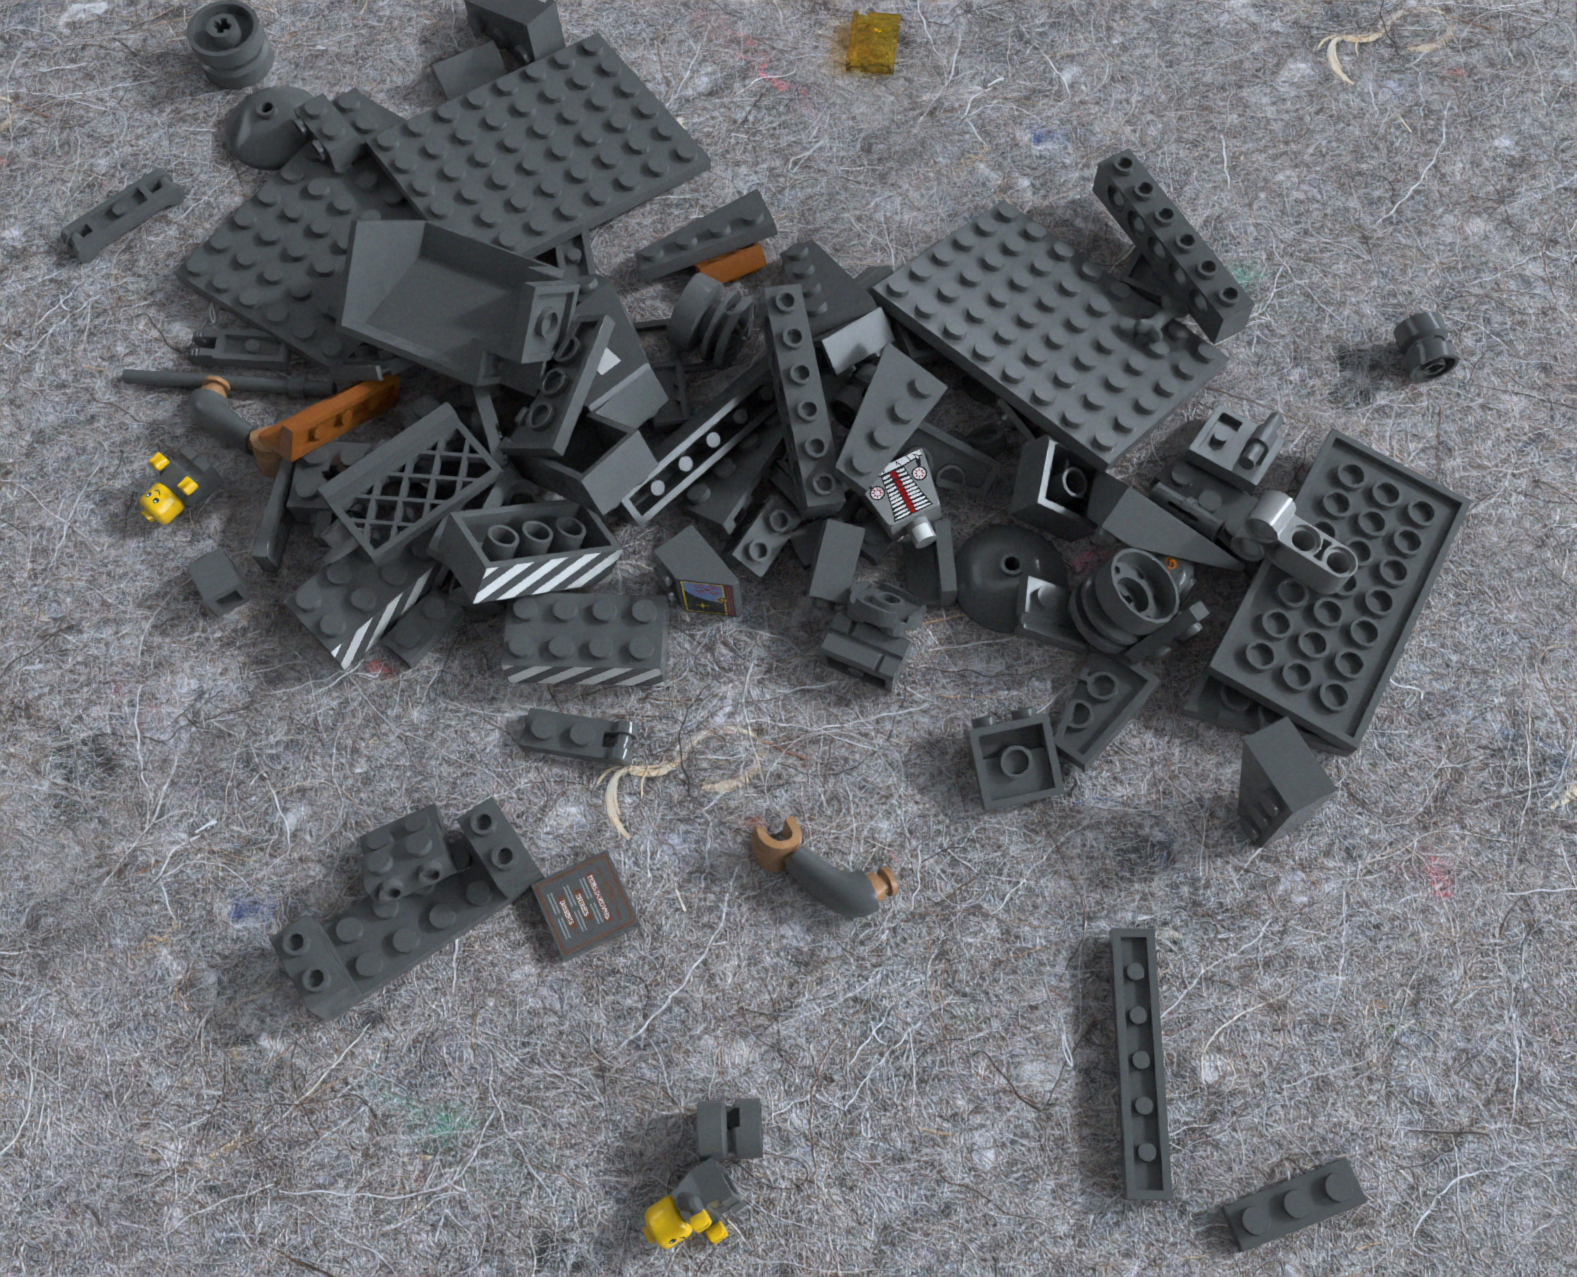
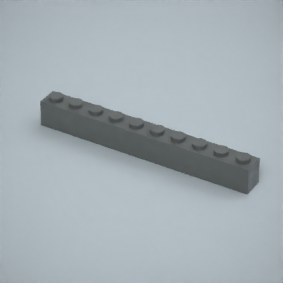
M889 265L867 267L854 280L870 294L873 286L894 272ZM767 354L652 451L659 466L648 475L645 482L630 491L614 509L624 523L638 527L643 526L778 408Z

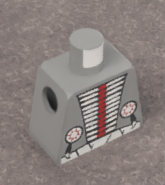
M921 448L889 463L863 497L859 495L860 499L892 540L909 534L917 549L924 548L937 539L930 523L941 517L938 495L925 454Z

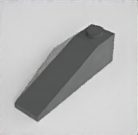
M1097 470L1094 474L1086 517L1098 524L1094 532L1113 545L1119 538L1131 547L1238 572H1242L1246 565L1129 485L1106 472L1103 474Z

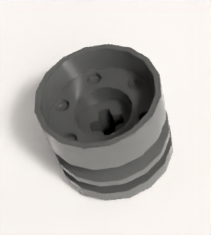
M701 272L697 273L682 291L669 320L666 340L668 343L688 353L694 352L702 343L701 359L706 362L713 359L714 366L724 370L730 366L748 340L758 303L756 299L750 296H746L741 300L742 295L736 289L731 290L722 300L724 292L723 283Z
M1135 548L1123 549L1098 570L1079 583L1072 590L1069 599L1070 613L1078 631L1090 644L1101 651L1112 654L1128 651L1148 634L1155 632L1169 622L1177 614L1180 603L1178 588L1170 572L1158 559L1148 552Z

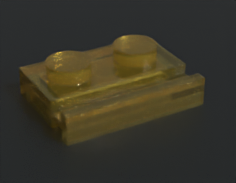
M854 10L846 57V71L851 72V68L861 69L862 73L894 75L901 14L868 12V15H860L859 11Z

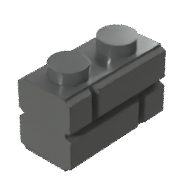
M839 611L820 647L819 661L823 665L892 693L909 658L912 641L906 639L905 633L903 637L889 636L883 633L881 628L871 625L869 622L854 621L845 613Z

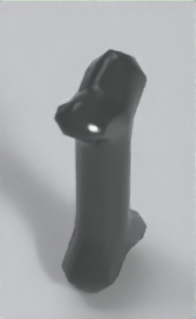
M1163 295L1160 300L1162 309L1150 319L1136 320L1134 323L1135 332L1139 335L1147 336L1154 343L1161 342L1163 338L1161 328L1173 318H1184L1188 315L1189 308L1185 303L1175 301L1170 295Z

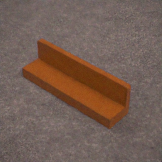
M398 373L383 375L384 379L381 381H358L260 432L259 442L289 462H293L398 404L401 375Z

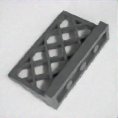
M445 402L320 486L318 491L329 509L339 518L377 565L445 518L450 512L455 511L497 482L505 474L503 469L459 420L456 411L448 402ZM458 435H461L465 440L463 453L444 452L446 443ZM423 459L434 460L431 475L412 473L414 465ZM442 461L461 462L458 477L439 475ZM469 463L485 464L490 469L480 478L466 477ZM389 482H402L399 497L380 496L382 487ZM410 482L429 484L426 499L407 498ZM437 484L456 486L455 495L448 500H434ZM358 503L369 504L366 519L349 518L345 512ZM377 506H397L394 521L375 520ZM404 508H424L422 518L415 523L402 522ZM358 528H364L363 534ZM372 529L391 530L390 539L377 549H374L369 543Z

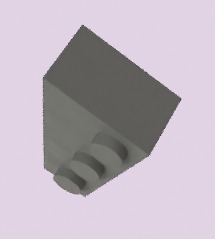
M464 0L468 13L467 20L470 26L476 32H482L491 40L494 39L499 49L507 50L523 66L566 47L556 1L547 0L546 2L539 0Z
M1288 716L1243 739L1238 801L1239 822L1246 836L1251 840L1255 839L1259 847L1263 848L1302 827L1338 790Z

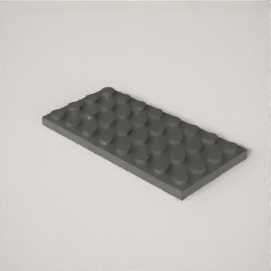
M1332 428L1325 437L1293 499L1296 505L1294 514L1348 547L1357 557V571L1336 593L1326 595L1316 592L1263 558L1204 673L1284 717L1288 716L1294 723L1352 754L1358 749L1472 501Z

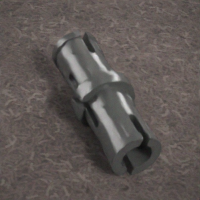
M1162 482L1157 483L1148 496L1149 500L1197 533L1206 537L1210 542H1214L1225 528L1226 521L1217 518L1198 506V500L1193 497L1185 498L1165 486Z

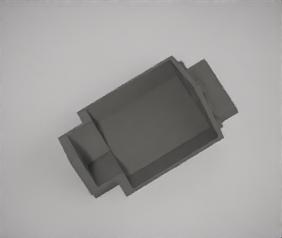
M351 219L345 265L342 272V285L340 291L328 304L327 315L336 319V331L476 387L500 383L536 398L539 391L535 386L542 375H546L550 368L556 366L557 361L554 355L577 317L581 316L575 313L580 284L564 279V270L426 220Z

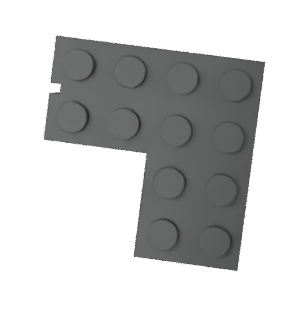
M650 368L592 413L580 412L563 456L508 457L522 478L604 516L607 512L615 509L620 504V501L636 486L645 482L648 475L659 466L637 428L646 420L654 417L658 413L659 408L669 399L653 370Z

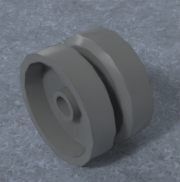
M220 0L205 5L189 21L186 32L187 39L207 79L214 85L225 89H243L258 83L267 76L273 66L274 52L255 10L249 5L236 0Z

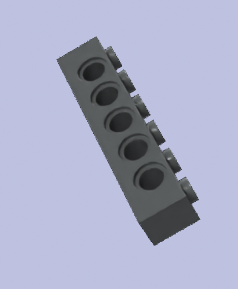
M1128 148L1099 162L1092 191L1176 298L1188 306L1189 314L1213 345L1244 330L1255 303L1132 151Z
M801 283L763 288L757 307L799 516L801 520L837 515L846 500L842 482L831 474L837 461Z

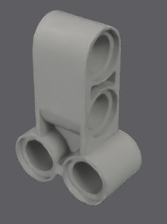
M1267 490L1264 492L1231 539L1230 545L1233 551L1241 558L1252 562L1260 561L1264 558L1316 592L1326 595L1336 593L1357 571L1358 560L1355 554L1348 547L1294 514L1296 505L1287 494L1277 490Z

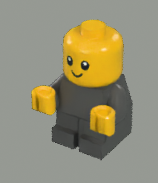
M188 444L179 450L180 454L171 462L159 452L149 460V464L159 472L160 478L158 480L160 483H155L139 498V504L144 509L140 514L151 524L155 520L161 525L169 524L182 512L184 506L188 508L210 497L225 483L212 464Z
M710 1157L689 1171L671 1195L663 1197L645 1210L644 1221L646 1226L642 1230L650 1244L656 1242L662 1249L673 1248L689 1237L692 1229L696 1233H701L706 1229L705 1232L709 1241L716 1245L728 1235L725 1226L720 1220L722 1214L729 1210L736 1213L746 1205L727 1169L716 1159Z

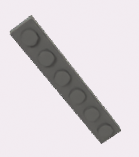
M1111 928L1109 931L1124 1200L1172 1201L1173 1190L1155 929Z

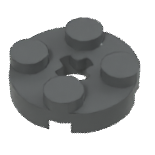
M859 581L851 585L846 615L850 619L881 626L883 633L893 637H903L905 630L917 629L922 625L927 607L926 605L918 606L920 598L914 593L881 582L879 589L868 588L869 581Z

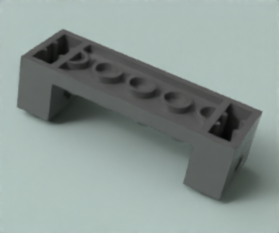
M490 797L456 819L465 835L450 843L457 873L382 907H379L369 895L324 925H321L306 914L269 938L308 1011L328 1022L334 1020L531 891L532 884L545 878L493 797Z

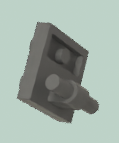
M1219 404L1188 448L1184 459L1252 495L1286 442V439L1278 436L1276 433L1282 425L1284 418L1280 413L1272 412L1264 424L1258 425Z

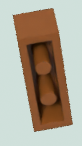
M756 242L694 264L697 273L702 272L725 283L727 281H738L742 278V275L747 273H757L761 271L762 267L767 266L761 244Z

